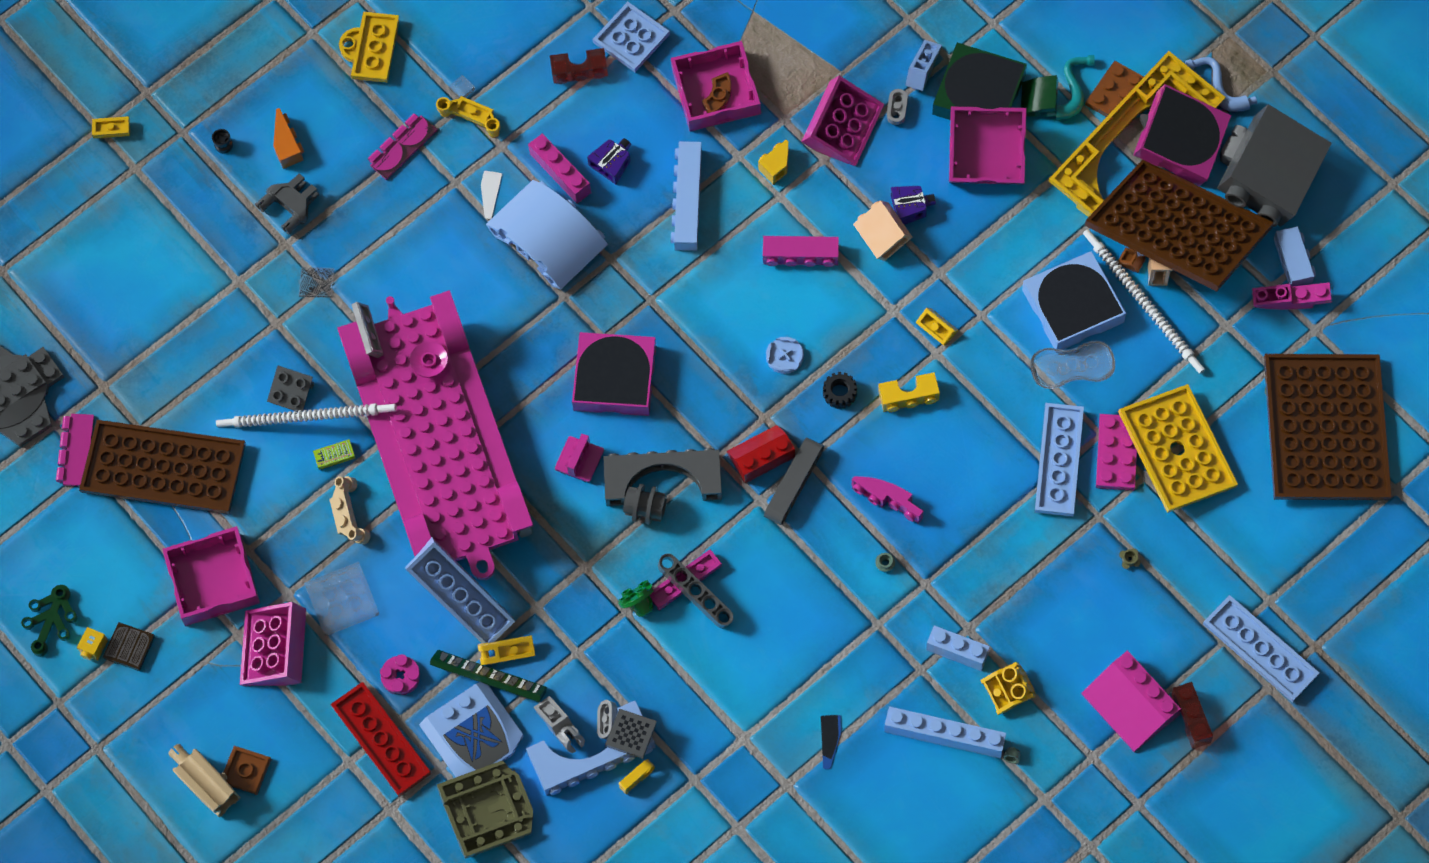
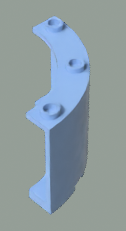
M532 180L486 224L495 238L508 245L511 243L515 244L516 250L528 261L530 259L535 261L539 265L537 270L552 287L562 289L608 245L604 240V234L600 230H596L575 209L576 206L569 199L566 201L542 181L539 183Z

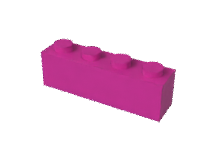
M543 133L528 144L530 155L576 204L591 194L590 183Z
M763 236V264L769 266H776L778 264H785L787 266L805 265L808 267L815 265L832 267L838 265L839 237Z

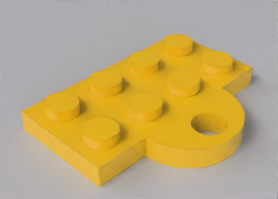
M363 12L360 28L349 29L341 36L339 49L341 55L347 61L353 63L352 79L388 83L400 20L399 15ZM348 41L353 42L351 47H345L344 44Z

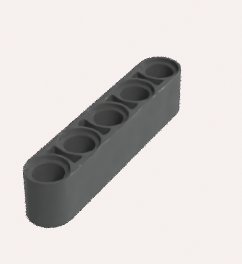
M807 437L805 438L764 513L765 518L780 525L785 522L824 450V445Z
M668 553L661 556L658 562L659 571L717 627L727 628L733 620L731 610L675 556ZM670 560L672 567L665 568L662 565V561ZM683 573L686 576V581H678L676 575ZM698 587L700 594L693 595L690 588ZM711 600L715 606L713 609H708L705 607L704 602ZM726 614L729 619L728 622H721L719 615Z

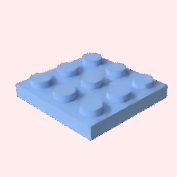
M627 1L593 38V43L633 72H636L670 35V31Z

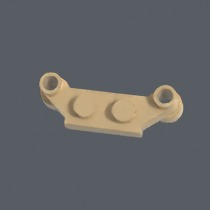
M338 476L334 482L336 487L333 497L329 499L338 534L346 535L350 540H354L358 544H367L370 540V532L357 527L349 492L352 493L356 490L357 480L349 476Z

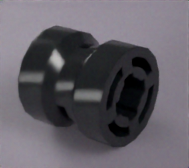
M218 129L212 134V141L219 153L231 151L233 142L227 130Z

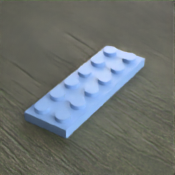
M1045 403L1035 513L1074 516L1084 407Z
M1230 595L1203 622L1207 629L1292 703L1319 676V672Z

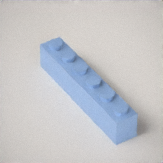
M679 141V148H675V159H678V165H674V176H677V182L673 183V193H676V198H673L672 208L676 210V213L672 215V226H675V232H671V243H674L675 250L697 251L701 142Z
M890 706L884 729L886 733L996 758L1002 757L1006 739L1005 732Z

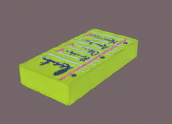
M350 439L313 451L319 470L355 459Z

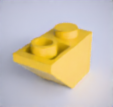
M785 140L782 143H777L771 152L762 155L758 161V170L772 184H775L787 174L789 142Z

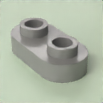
M895 89L889 95L887 120L893 125H899L905 120L908 96L902 89Z
M609 700L602 701L597 711V734L600 738L606 740L617 716V705Z

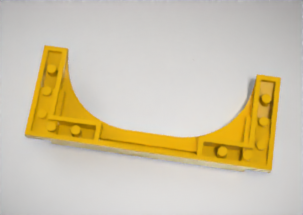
M1170 51L1158 61L1049 178L1048 181L1077 205L1076 208L1089 217L1104 201L1097 182V169L1102 154L1135 117L1151 108L1156 92L1164 84L1214 108H1217L1226 98Z

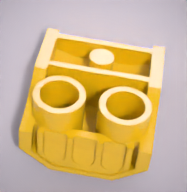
M1018 662L999 669L980 680L995 705L997 715H1001L1017 705L1036 697L1035 690L1026 672Z

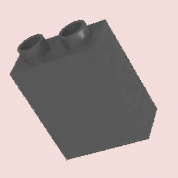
M1268 104L1254 116L1217 189L1226 194L1225 199L1230 204L1236 207L1247 206L1258 213L1257 215L1273 222V227L1277 225L1281 227L1296 215L1332 143Z

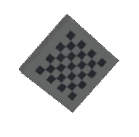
M619 708L605 745L606 747L643 759L657 721Z

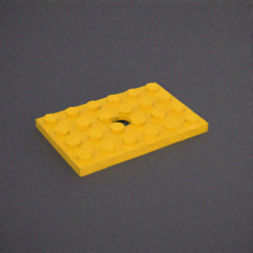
M1188 384L1119 409L1118 413L1167 513L1237 487L1238 483ZM1176 442L1179 445H1183L1184 453L1182 455L1173 454L1170 449L1172 443Z

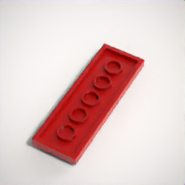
M361 682L330 704L398 797L431 775V771L364 682Z

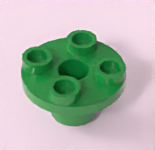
M645 580L633 590L629 588L621 593L622 598L618 602L620 608L631 607V611H635L638 617L649 614L653 610L652 599L649 596L654 591L653 585L648 580Z

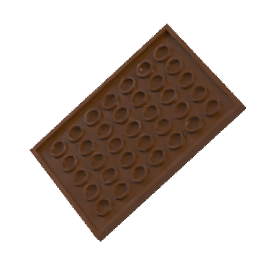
M1141 160L1087 218L1085 226L1218 291L1273 227V222L1247 209L1236 207L1212 192L1147 161Z
M1265 354L1264 368L1274 500H1390L1392 497L1380 354Z

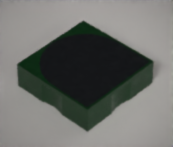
M956 43L935 97L932 115L950 120L951 107L1012 108L1026 76L1027 64Z

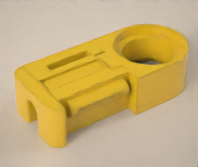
M649 759L644 760L619 782V788L627 795L639 782H642L652 773L655 766Z

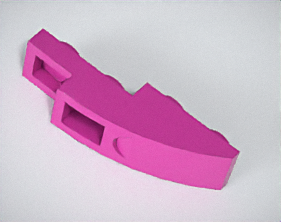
M1330 282L1291 287V284L1252 288L1253 304L1257 308L1280 310L1313 308V305L1332 303Z
M859 476L852 478L853 490L859 495L863 494L868 497V500L873 505H879L883 508L888 502L892 509L904 513V516L909 521H915L919 524L923 519V510L911 503L912 494L905 489L876 478Z

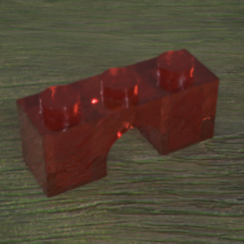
M604 48L586 50L587 58L584 63L579 65L569 61L568 53L550 55L553 82L564 84L568 81H584L585 79H600L608 76Z
M1189 682L1174 687L1171 696L1174 702L1181 708L1180 712L1186 726L1185 732L1192 749L1210 744L1213 734L1193 683Z

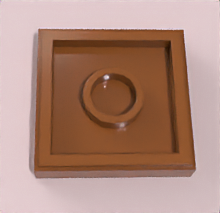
M234 746L224 769V773L228 778L226 781L233 788L258 795L272 760L271 757Z

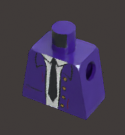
M625 138L618 144L610 139L607 140L587 157L588 166L616 185L631 161L630 153L627 151L631 147V143Z
M921 186L891 187L890 196L894 211L904 225L925 218L927 214L926 206L936 205L934 194L923 196Z

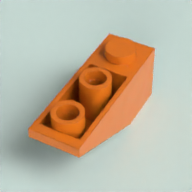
M280 108L276 109L273 147L282 168L285 169L303 161L302 153H304L301 143H296L295 141L297 135L294 129L288 126L290 121L287 114H282Z

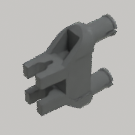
M298 174L289 183L271 185L266 189V194L255 203L256 207L259 210L261 209V212H264L273 202H278L291 213L292 217L281 225V228L288 235L298 225L307 222L309 205L319 196V193L316 192L318 191L317 188L312 184L305 191L299 193L306 185L305 178L301 174Z

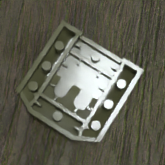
M503 760L437 784L441 801L465 859L531 835L532 806L519 774L511 770Z

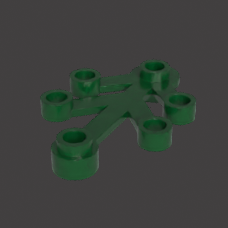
M65 585L55 586L51 591V595L43 599L31 600L29 608L32 612H39L41 607L51 603L52 605L49 610L32 618L25 617L21 621L23 628L26 630H31L35 625L45 621L38 639L31 644V650L36 656H44L47 653L48 646L45 642L53 623L58 630L57 635L60 640L66 641L70 638V632L65 628L58 613L62 605L66 621L74 623L77 620V614L72 610L68 602L71 595L70 590ZM63 591L62 596H57L58 592ZM33 604H38L37 608H32ZM70 614H74L72 619H68ZM27 621H31L29 626H25ZM67 632L66 636L61 637V633ZM42 644L40 649H35L36 645Z

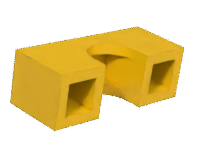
M935 372L916 376V388L911 392L902 391L898 386L897 380L878 384L883 412H895L899 408H914L919 404H933L938 401L940 392Z

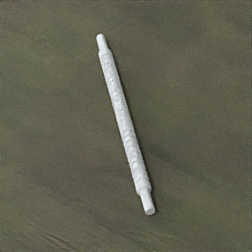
M1089 229L1085 230L1083 235L1093 245V250L1099 254V257H1103L1102 261H1106L1109 269H1113L1112 273H1116L1115 276L1119 277V281H1123L1122 285H1126L1125 288L1129 289V293H1133L1132 297H1136L1135 300L1139 301V305H1143L1142 309H1146L1145 313H1149V317H1153L1152 321H1156L1155 325H1159V329H1163L1162 333H1166L1165 337H1169V341H1173L1172 345H1176L1175 349H1179L1182 357L1186 361L1188 360L1199 374L1203 373L1205 368L1196 359L1193 350L1188 349L1189 346L1185 345V341H1181L1182 337H1178L1179 334L1175 333V329H1171L1172 325H1168L1165 317H1161L1162 313H1158L1155 305H1151L1152 301H1148L1145 293H1141L1142 289H1138L1135 281H1131L1132 277H1128L1129 274L1125 273V269H1121L1122 265H1118L1119 262L1115 261V257H1111L1112 253H1108L1109 250L1105 249L1106 246L1099 242Z
M375 403L370 404V406L366 404L365 407L363 405H360V407L358 405H355V407L350 406L349 408L345 406L339 409L335 407L334 410L331 407L329 410L325 408L324 411L320 408L319 411L317 409H314V411L311 409L309 411L304 410L303 412L299 410V412L294 411L293 413L289 411L288 414L287 412L283 414L279 412L278 415L277 413H273V415L269 413L268 416L267 414H263V416L261 414H258V416L254 414L253 416L248 415V417L245 415L243 417L235 416L233 419L216 420V426H235L236 428H241L242 426L247 427V425L251 427L252 425L257 426L259 424L261 426L268 423L272 425L278 422L282 424L283 422L288 423V421L292 423L293 420L294 422H298V420L300 422H303V420L307 422L308 419L310 421H313V419L316 421L318 419L323 420L324 418L328 420L329 417L330 419L334 417L338 419L339 416L340 418H344V416L348 418L349 415L351 417H354V415L356 417H359V415L363 417L365 414L366 416L370 414L374 416L383 412L397 411V405H378Z

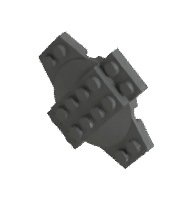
M0 346V433L19 447H22L52 427L45 396L46 394L48 395L49 387L63 379L64 375L44 347L27 357L26 354L23 356L13 355Z

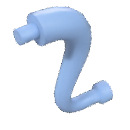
M1202 57L1196 60L1189 59L1185 61V64L1192 70L1205 64L1213 68L1212 86L1226 97L1219 105L1222 109L1229 112H1242L1250 110V105L1257 103L1255 96L1247 98L1246 95L1231 97L1224 91L1221 67L1214 58Z

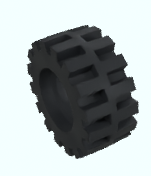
M838 372L837 375L832 373L831 377H827L823 385V396L826 403H830L831 407L836 406V409H839V407L844 409L846 405L849 407L852 402L854 403L857 397V385L851 375L848 376V373L845 372L843 375L841 372ZM836 385H844L848 388V393L844 396H836L832 393V388Z

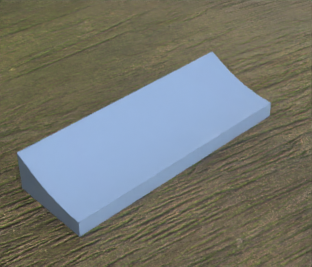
M432 537L405 567L481 643L495 642L515 622L513 616Z

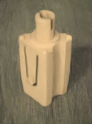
M181 744L175 745L174 748L179 754L173 749L168 753L178 764L176 768H173V772L220 818L231 805L240 799V796L226 781L228 779L227 775L224 772L220 774L197 749H193V752L189 754Z

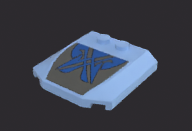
M481 682L476 683L428 715L419 724L455 778L496 762L507 760L513 756L520 740L524 737L491 688Z

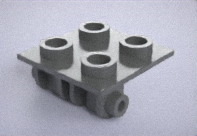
M278 365L267 402L297 412L299 410L303 412L309 389H312L314 386V382H312L313 377Z

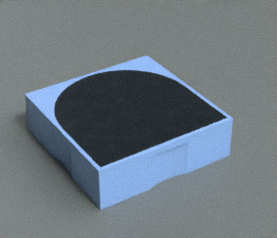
M1092 251L1023 280L1022 291L1033 311L1040 318L1044 331L1056 352L1075 345L1091 335L1116 327L1125 321L1126 313Z

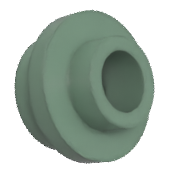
M881 553L877 556L876 567L880 571L888 572L894 568L895 559L891 554ZM883 561H888L889 564H888V565H883L882 562H883Z

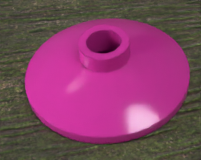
M423 342L412 350L409 359L410 366L421 377H435L445 370L448 363V355L440 344L436 342ZM428 360L433 361L432 364H426Z

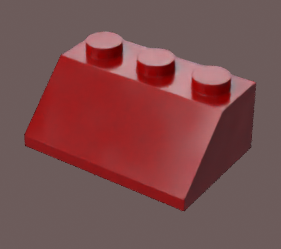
M777 425L726 451L744 483L795 458L793 444L787 434Z

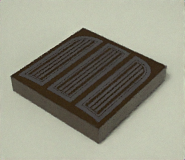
M118 622L103 658L140 671L155 635Z

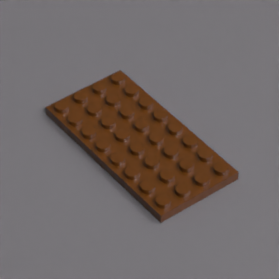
M96 420L79 491L81 493L230 514L246 442L244 440Z

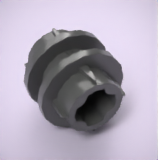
M639 484L638 488L629 487L625 496L623 512L625 515L632 516V521L638 522L640 516L646 517L645 522L649 525L652 523V520L661 522L666 509L667 496L665 493L658 492V487L655 486L652 487L651 493L645 492L644 484Z

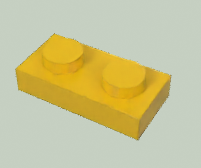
M129 116L92 119L93 139L130 136Z

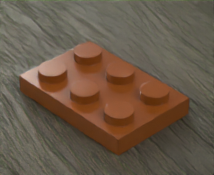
M1114 61L1086 100L1085 105L1107 117L1143 79V76Z

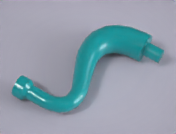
M1094 55L1075 57L1065 63L1064 74L1072 97L1068 103L1057 105V112H1046L1047 117L1056 116V120H1064L1076 116L1081 111L1084 105V95L1072 73V67L1079 64L1094 66Z

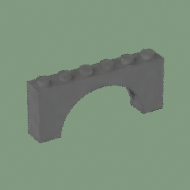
M707 448L703 451L688 449L685 452L669 450L666 453L650 451L646 454L632 452L627 455L614 453L604 456L606 506L624 505L628 488L632 487L643 476L657 471H674L689 477L699 487L703 501L722 500L719 450L714 448Z

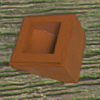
M1125 248L1118 260V265L1138 273L1145 261V256H1138L1136 251Z

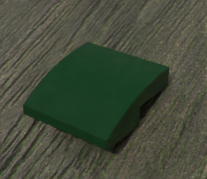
M1057 75L1038 77L1022 82L1021 108H1026V117L1040 116V112H1057Z

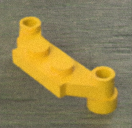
M463 96L451 101L446 97H441L437 100L436 107L442 117L454 114L485 127L492 138L499 136L500 123L494 118L493 109Z

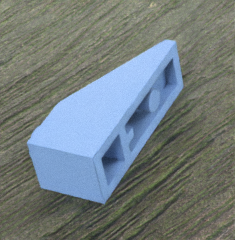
M924 40L909 67L905 86L915 90H924L942 45Z

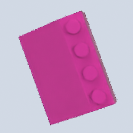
M839 75L829 81L801 142L816 152L856 166L884 103Z
M288 602L245 611L240 674L241 686H287L301 683L306 608L294 602Z
M1128 650L1111 663L1081 693L1133 752L1137 751L1175 720L1181 710Z

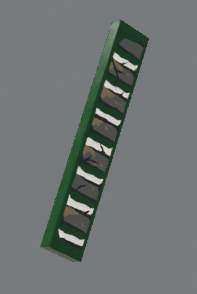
M437 650L430 660V665L537 702L541 701L547 690L546 686L441 650Z

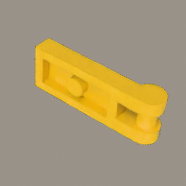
M532 635L478 644V651L481 652V665L535 656ZM489 650H494L495 655L489 656Z

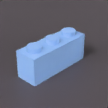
M1298 226L1276 231L1274 242L1288 284H1291V287L1311 285L1316 272L1314 266L1310 265V253L1304 247L1305 239L1303 233L1299 232Z
M934 626L927 641L926 650L982 671L990 646Z

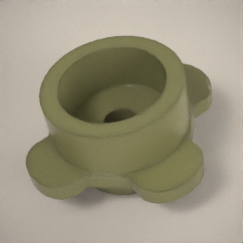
M1128 549L1119 553L1124 569L1140 566L1141 561L1138 559L1137 549Z

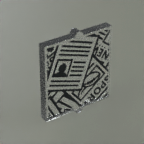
M301 267L300 280H298L300 284L299 297L332 298L333 285H335L333 280L334 268Z

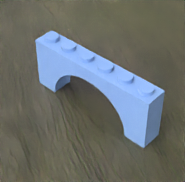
M636 701L619 707L642 716ZM652 737L645 755L652 752L653 748H655V742ZM545 741L526 748L546 796L549 794L556 795L567 786L574 787L585 778L592 779L601 771H610L617 764L622 762L628 763L635 758V756L607 747L599 754L589 758L568 759L554 753Z

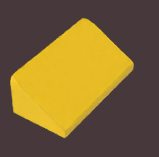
M926 308L916 321V324L944 346L959 331L932 308Z

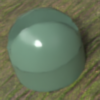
M1009 747L1005 751L1003 758L1008 763L1017 764L1020 760V751L1015 747Z

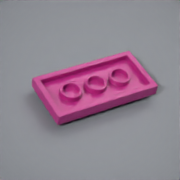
M1100 414L1096 488L1135 491L1137 450L1120 415Z

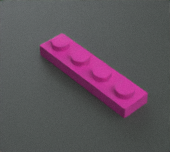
M710 549L685 567L697 579L702 581L722 567V563ZM683 573L676 575L678 581H686V576ZM667 579L654 588V591L649 596L653 604L660 611L683 593Z

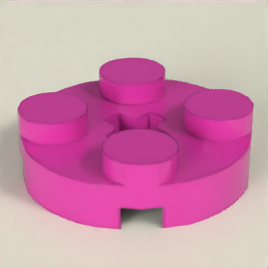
M403 654L387 660L380 670L382 684L392 694L406 695L418 686L420 678L419 667L413 659ZM404 671V678L401 679L399 677L396 679V673Z

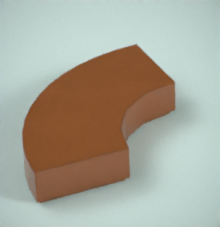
M728 72L711 79L712 92L707 98L702 100L707 113L723 110L731 96V79Z

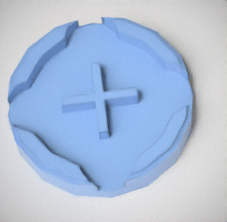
M790 337L777 338L768 345L766 350V361L769 367L781 374H789L796 371L804 360L802 346L797 340Z

